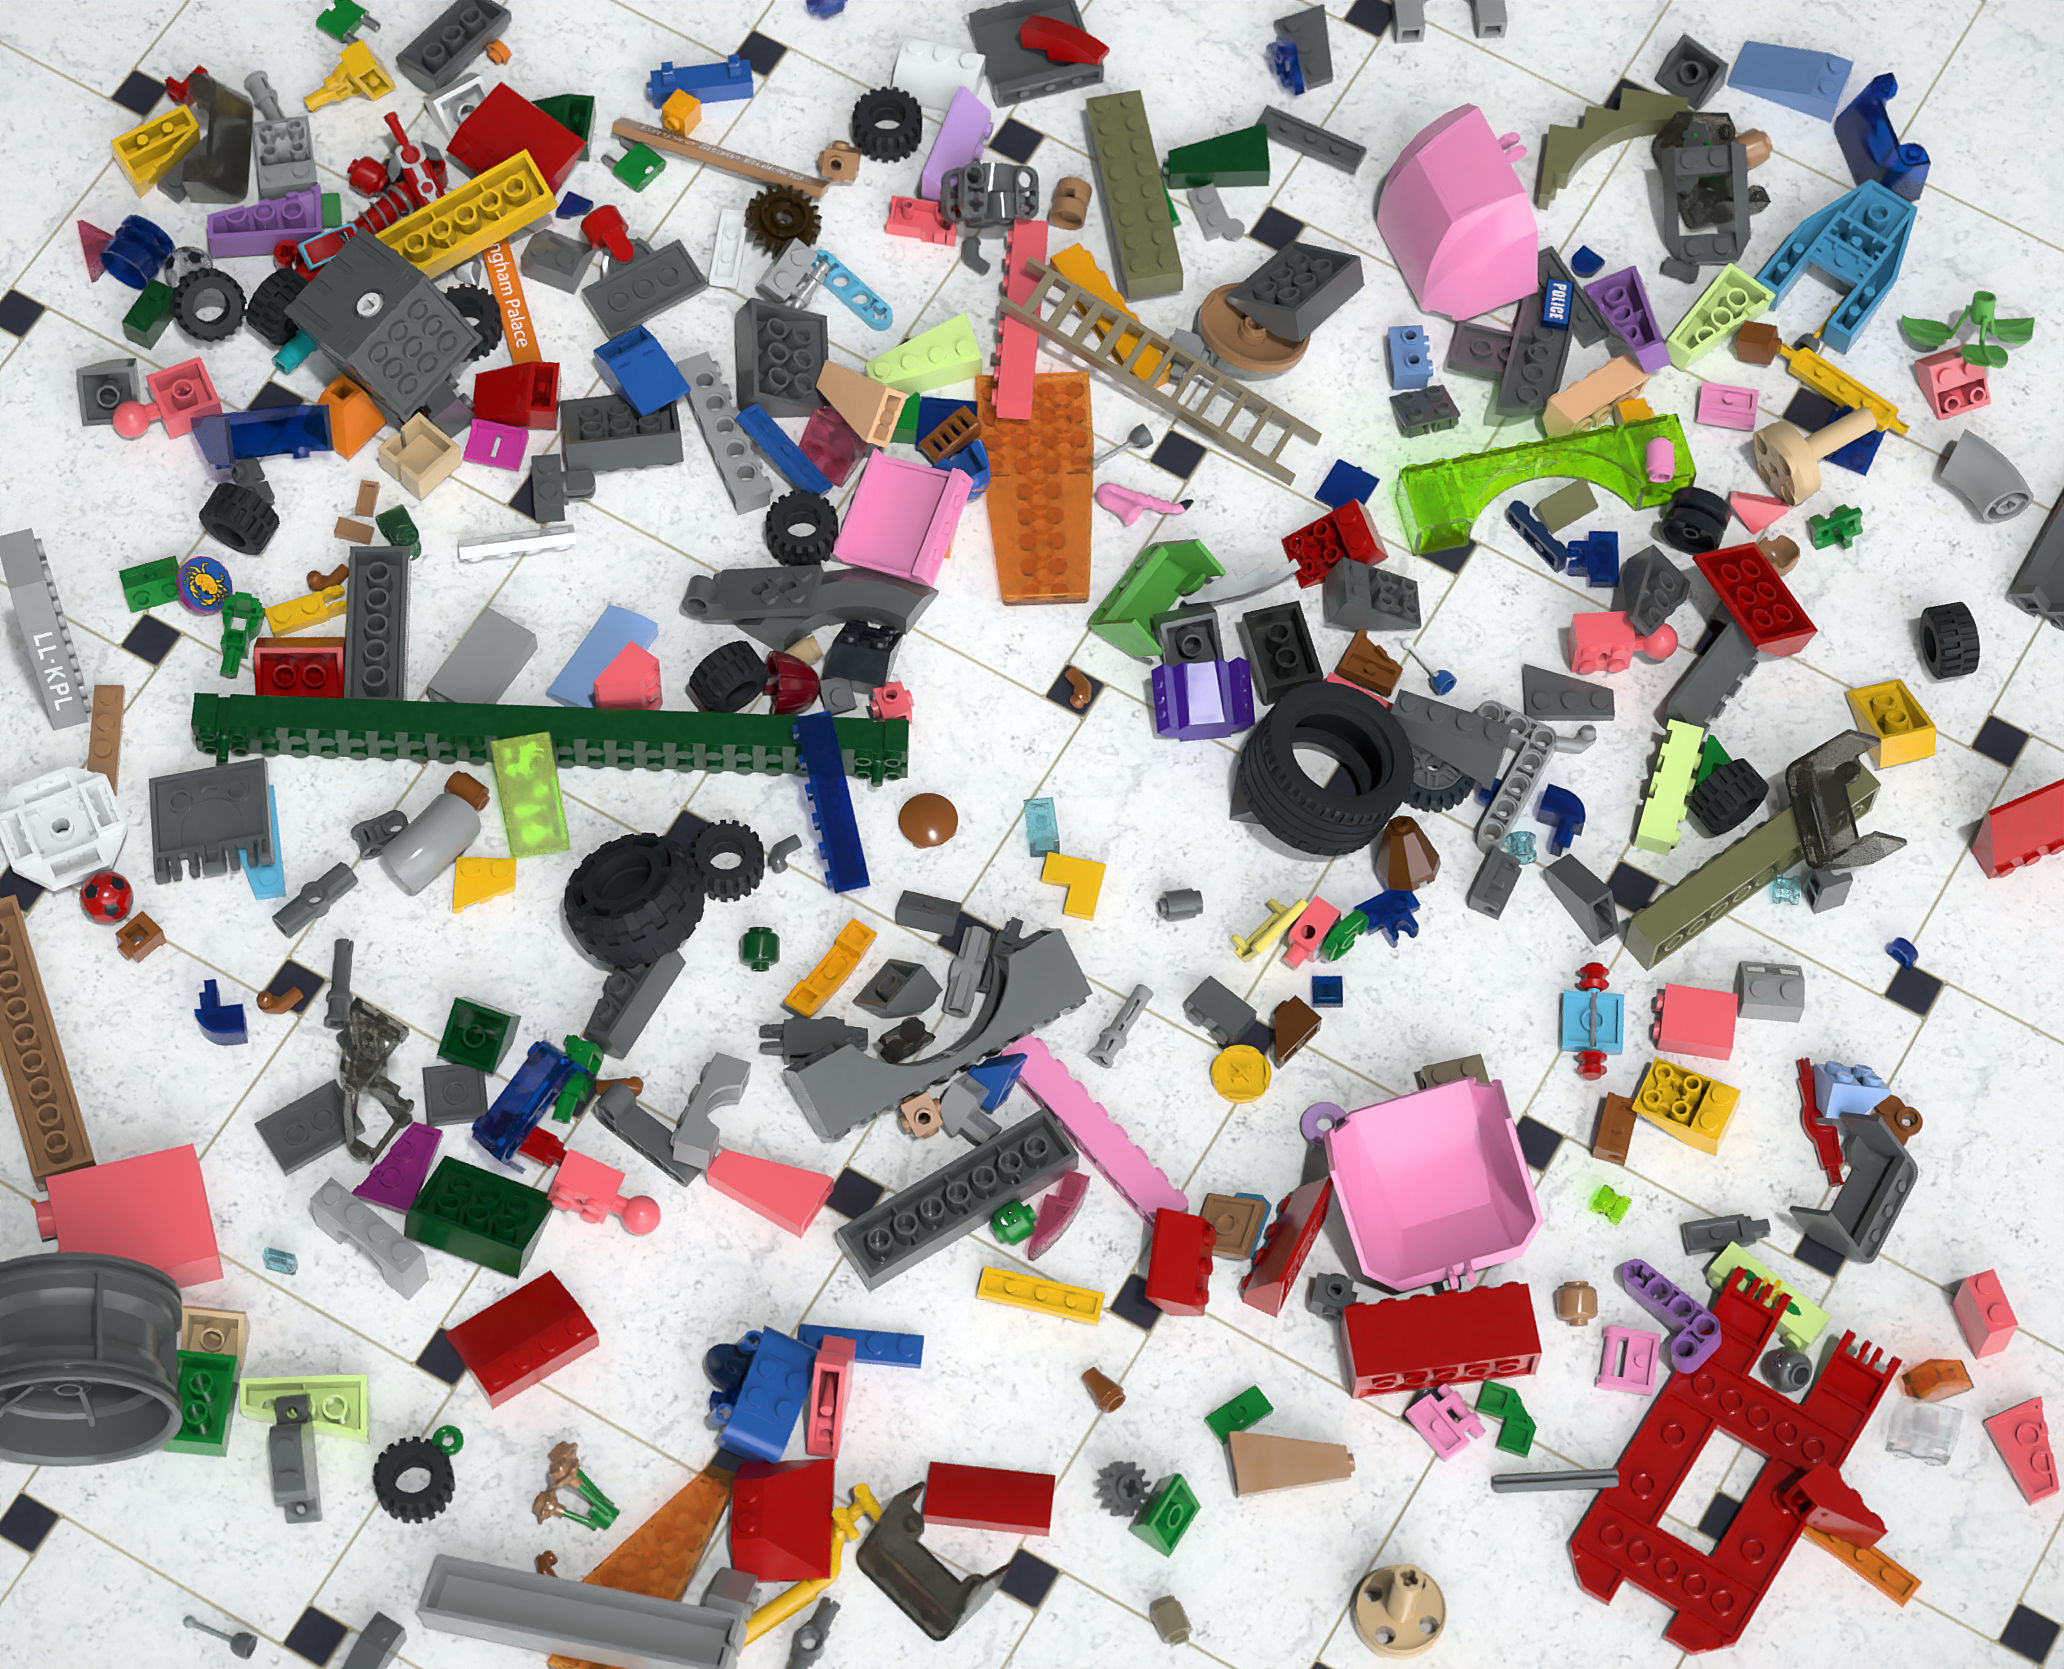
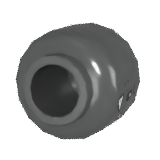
M1783 1346L1774 1350L1766 1363V1374L1770 1381L1790 1392L1802 1389L1812 1376L1813 1368L1810 1359L1805 1354L1789 1346Z

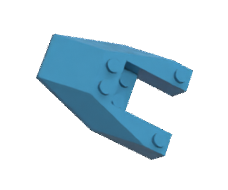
M1870 179L1803 220L1756 278L1758 283L1776 295L1769 308L1773 311L1778 308L1812 264L1831 274L1854 290L1828 321L1822 341L1846 355L1861 337L1897 281L1918 207Z

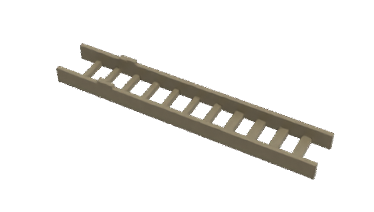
M1029 256L1025 269L1040 277L1041 281L1023 307L1002 296L998 307L1000 310L1217 441L1223 448L1237 456L1240 455L1291 486L1296 474L1275 461L1293 433H1296L1315 446L1319 443L1322 433ZM1053 285L1066 293V295L1046 322L1033 313ZM1077 300L1089 307L1090 310L1072 337L1057 328ZM1100 315L1115 324L1095 352L1083 345L1082 342ZM1127 330L1140 338L1123 366L1119 367L1106 358L1123 332ZM1150 344L1165 355L1148 381L1144 382L1129 372L1146 346ZM1173 358L1189 368V371L1170 398L1153 386ZM1197 373L1214 383L1197 411L1193 412L1178 403V400ZM1220 388L1237 397L1238 400L1219 428L1202 416ZM1246 403L1248 407L1254 410V413L1261 417L1245 442H1242L1226 431ZM1271 418L1286 427L1287 430L1271 455L1267 457L1252 448L1251 445L1268 419Z

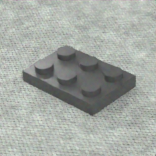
M335 1079L254 1124L285 1177L366 1132L364 1124Z

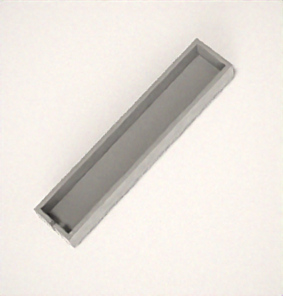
M437 1554L418 1609L425 1628L627 1669H736L738 1664L736 1657L741 1655L748 1632L742 1614Z

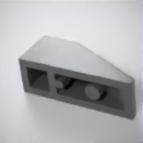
M377 1611L358 1638L342 1669H387L407 1641L405 1628Z

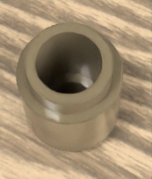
M1173 1595L1165 1596L1155 1601L1151 1605L1153 1610L1151 1616L1163 1642L1176 1646L1189 1639L1188 1634L1192 1632L1193 1628L1181 1602L1176 1601Z

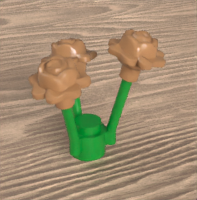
M565 1441L558 1443L548 1455L552 1461L549 1465V1474L552 1478L551 1489L549 1492L541 1491L533 1504V1512L539 1515L538 1523L542 1524L546 1518H550L552 1515L560 1518L565 1516L587 1525L593 1531H596L598 1527L606 1531L615 1521L620 1510L579 1468L581 1466L579 1459L575 1458L578 1444L574 1442L569 1445ZM569 1485L573 1490L578 1489L593 1503L587 1512L591 1518L589 1519L566 1509L567 1506L559 1504L556 1488L559 1489L561 1486Z

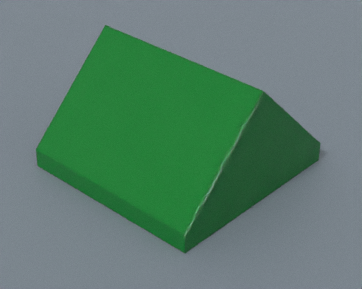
M1174 1473L1161 1478L1129 1528L1131 1532L1168 1558L1201 1508V1505L1181 1474Z

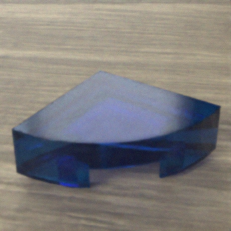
M568 191L555 214L557 218L565 220L582 214L586 215L593 209L594 203L592 200Z

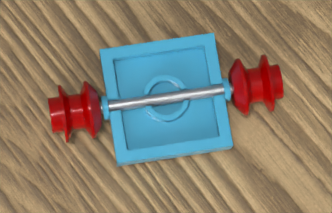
M1590 962L1579 970V974L1585 977V979L1579 982V987L1585 991L1564 990L1561 1050L1583 1051L1577 1055V1059L1583 1063L1577 1067V1072L1583 1075L1585 1079L1596 1080L1607 1073V1068L1601 1065V1063L1607 1061L1608 1057L1605 1053L1622 1054L1624 994L1600 993L1609 987V982L1603 979L1609 975V970L1603 967L1601 963Z

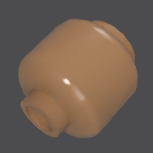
M1751 128L1732 139L1733 142L1746 144L1748 170L1770 158V151L1773 150V146L1765 131Z
M1588 1281L1565 1282L1564 1287L1557 1291L1558 1316L1562 1320H1568L1569 1326H1587L1588 1320L1598 1315L1596 1289L1589 1286Z

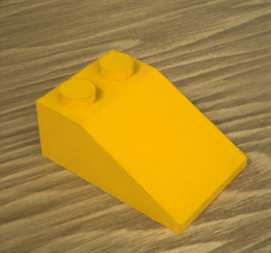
M1901 679L1846 691L1847 700L1868 752L1880 768L1935 755L1936 726Z

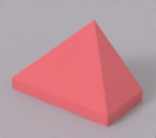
M1733 490L1730 492L1731 505L1753 535L1788 512V504L1784 499Z

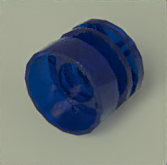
M128 215L122 221L121 226L116 229L115 237L109 239L100 251L99 260L109 274L118 281L133 289L144 290L151 279L157 278L159 268L164 267L168 258L173 256L175 245L167 233L155 223L138 215Z

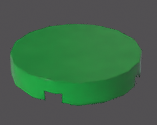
M1360 909L1349 914L1331 932L1323 944L1320 954L1328 961H1336L1344 956L1354 946V939L1357 934L1361 936L1365 932L1369 924V917Z

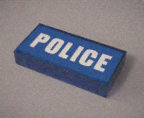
M1551 278L1546 279L1540 327L1568 331L1575 282Z

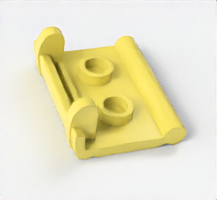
M1271 898L1267 905L1273 914L1245 941L1238 934H1234L1230 938L1237 947L1234 953L1245 963L1260 955L1306 910L1308 904L1305 900L1300 898L1288 909L1284 904L1280 905L1275 899Z

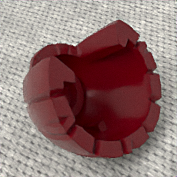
M770 651L766 656V663H764L769 669L770 677L762 692L763 695L776 696V700H773L772 715H788L806 710L816 701L819 695L820 681L816 671L805 661L793 655L779 651Z

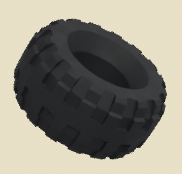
M655 833L627 834L621 836L620 839L612 842L608 841L600 845L598 850L592 854L589 853L581 861L582 864L578 869H574L568 879L570 885L565 888L564 909L567 913L565 917L575 937L589 955L593 954L597 960L611 966L623 964L624 967H635L640 963L647 962L649 964L660 959L659 957L668 952L671 954L680 947L681 942L689 939L696 930V923L701 921L704 913L705 885L692 858L687 851L683 850L679 843L666 836L658 837Z

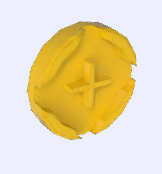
M1243 1044L1229 1046L1224 1049V1052L1220 1053L1219 1056L1217 1055L1214 1059L1211 1069L1212 1085L1216 1092L1228 1102L1237 1104L1252 1103L1261 1098L1268 1090L1272 1076L1268 1059L1255 1047Z

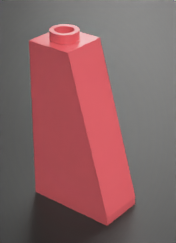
M723 1149L718 1157L714 1156L708 1171L705 1170L707 1172V1185L800 1239L834 1191L833 1178L828 1175Z

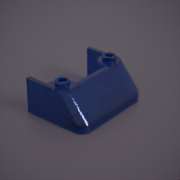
M329 404L283 405L190 418L191 429L208 464L215 465V470L233 468L232 464L242 459L280 454H293V459L309 458L310 452L334 451Z
M547 1039L541 1042L536 1041L527 1052L528 1058L487 1113L484 1116H480L471 1128L473 1131L472 1139L500 1162L521 1174L526 1169L512 1159V1157L576 1071H579L591 1080L596 1076Z

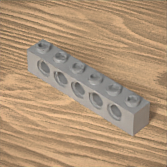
M708 352L676 362V368L691 388V391L686 393L685 397L738 516L770 505V493L773 492L770 478L768 476L764 477L761 472L763 465L759 454H753L750 446H753L750 434L743 430L740 423L735 419L740 411L737 406L732 407L730 402L732 395L727 383L722 384L719 378L722 377L718 362H712ZM709 385L710 387L702 388L700 386ZM712 408H720V410H717V411H712V410H710V409H712ZM730 431V433L728 434H722L720 432ZM733 454H740L741 456H739V457H732L731 455H733ZM744 477H750V478H752V479L747 480V481L741 480V478H744Z

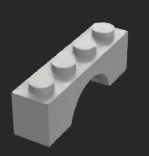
M716 1052L712 1063H706L702 1073L703 1082L701 1085L696 1084L692 1093L691 1101L693 1103L691 1107L686 1106L681 1117L682 1126L680 1129L675 1128L672 1134L670 1146L674 1147L673 1160L708 1171L718 1149L720 1129L710 1121L707 1115L719 1106L739 1104L749 1083L750 1062Z

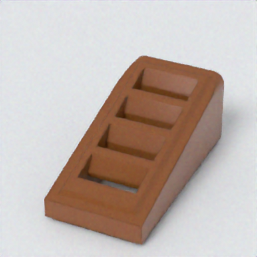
M964 405L919 443V447L936 464L942 459L950 457L982 435V424ZM954 428L960 433L959 436L952 431ZM944 435L951 441L950 444L942 438ZM934 442H937L943 449L941 452L934 447Z

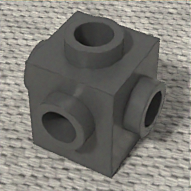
M1318 1272L1309 1312L1321 1314L1323 1318L1335 1321L1341 1319L1343 1308L1351 1303H1355L1357 1300L1358 1292L1352 1291L1354 1280H1350L1347 1276L1339 1273L1328 1275Z

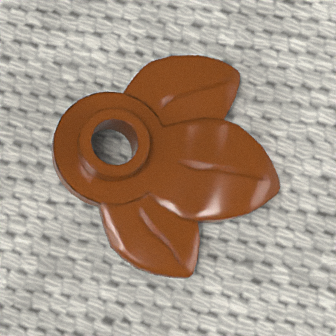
M1894 1095L1888 1096L1875 1106L1877 1112L1872 1114L1874 1116H1881L1903 1146L1906 1145L1910 1136L1916 1135L1921 1130L1923 1125L1921 1114L1913 1107H1905L1902 1100ZM1907 1119L1912 1125L1906 1126L1902 1123V1120Z

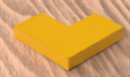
M1048 852L1041 882L1069 888L1064 915L1093 921L1106 864Z

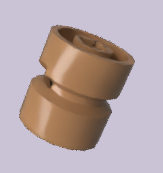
M1065 177L1057 182L1054 201L1052 202L1049 214L1051 223L1065 230H1078L1084 226L1087 207L1092 195V188L1086 181L1074 177Z

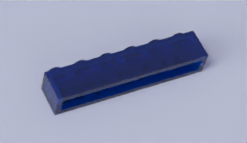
M831 710L795 718L797 725H793L791 728L795 743L801 742L803 754L798 755L802 773L808 772L810 783L805 784L808 802L814 801L816 813H811L815 831L821 830L823 842L818 843L821 859H827L830 871L825 872L828 889L834 888L835 894L870 887L871 883Z

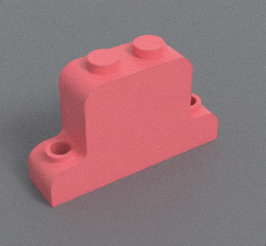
M825 1335L821 1351L817 1352L807 1454L838 1459L843 1424L852 1388L856 1340Z

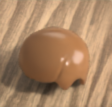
M1784 535L1778 536L1773 541H1769L1768 537H1764L1757 544L1779 576L1786 575L1792 571L1800 558V548L1795 541Z

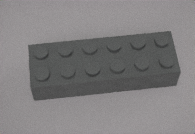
M350 546L344 698L407 701L412 566L409 546Z

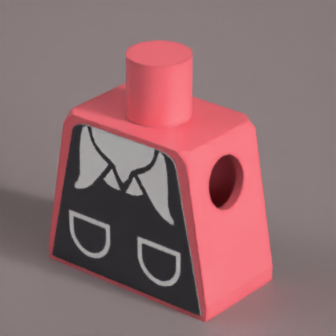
M1316 895L1289 932L1288 942L1290 949L1284 955L1283 960L1294 969H1297L1304 959L1314 963L1321 955V948L1326 939L1341 922V912Z

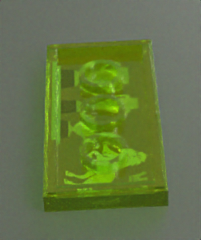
M550 731L491 741L511 858L517 859L571 849Z

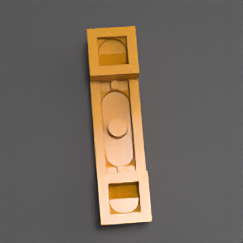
M852 918L836 937L835 945L809 976L797 983L784 999V1003L807 1018L813 1016L836 994L850 977L873 944L878 933Z

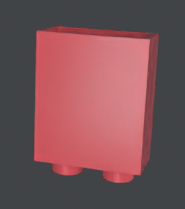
M193 1143L46 1177L50 1199L34 1203L35 1213L42 1239L57 1236L60 1252L99 1253L136 1260L161 1270L170 1276L180 1289L224 1279L202 1171Z

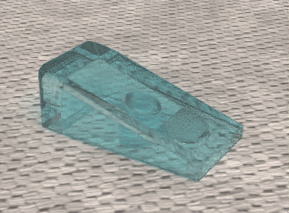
M1053 797L1023 800L1030 857H1047L1048 852L1060 854V840Z

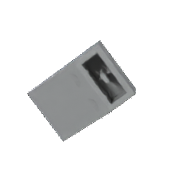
M308 115L252 123L262 200L267 198L270 201L286 196V193L296 190L297 193L311 190V186L318 185Z

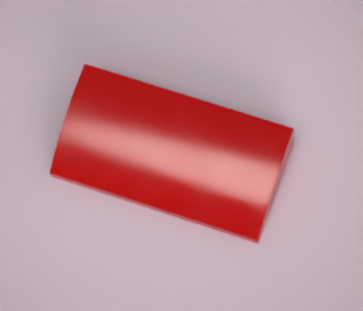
M931 1461L923 1523L1049 1537L1056 1475Z

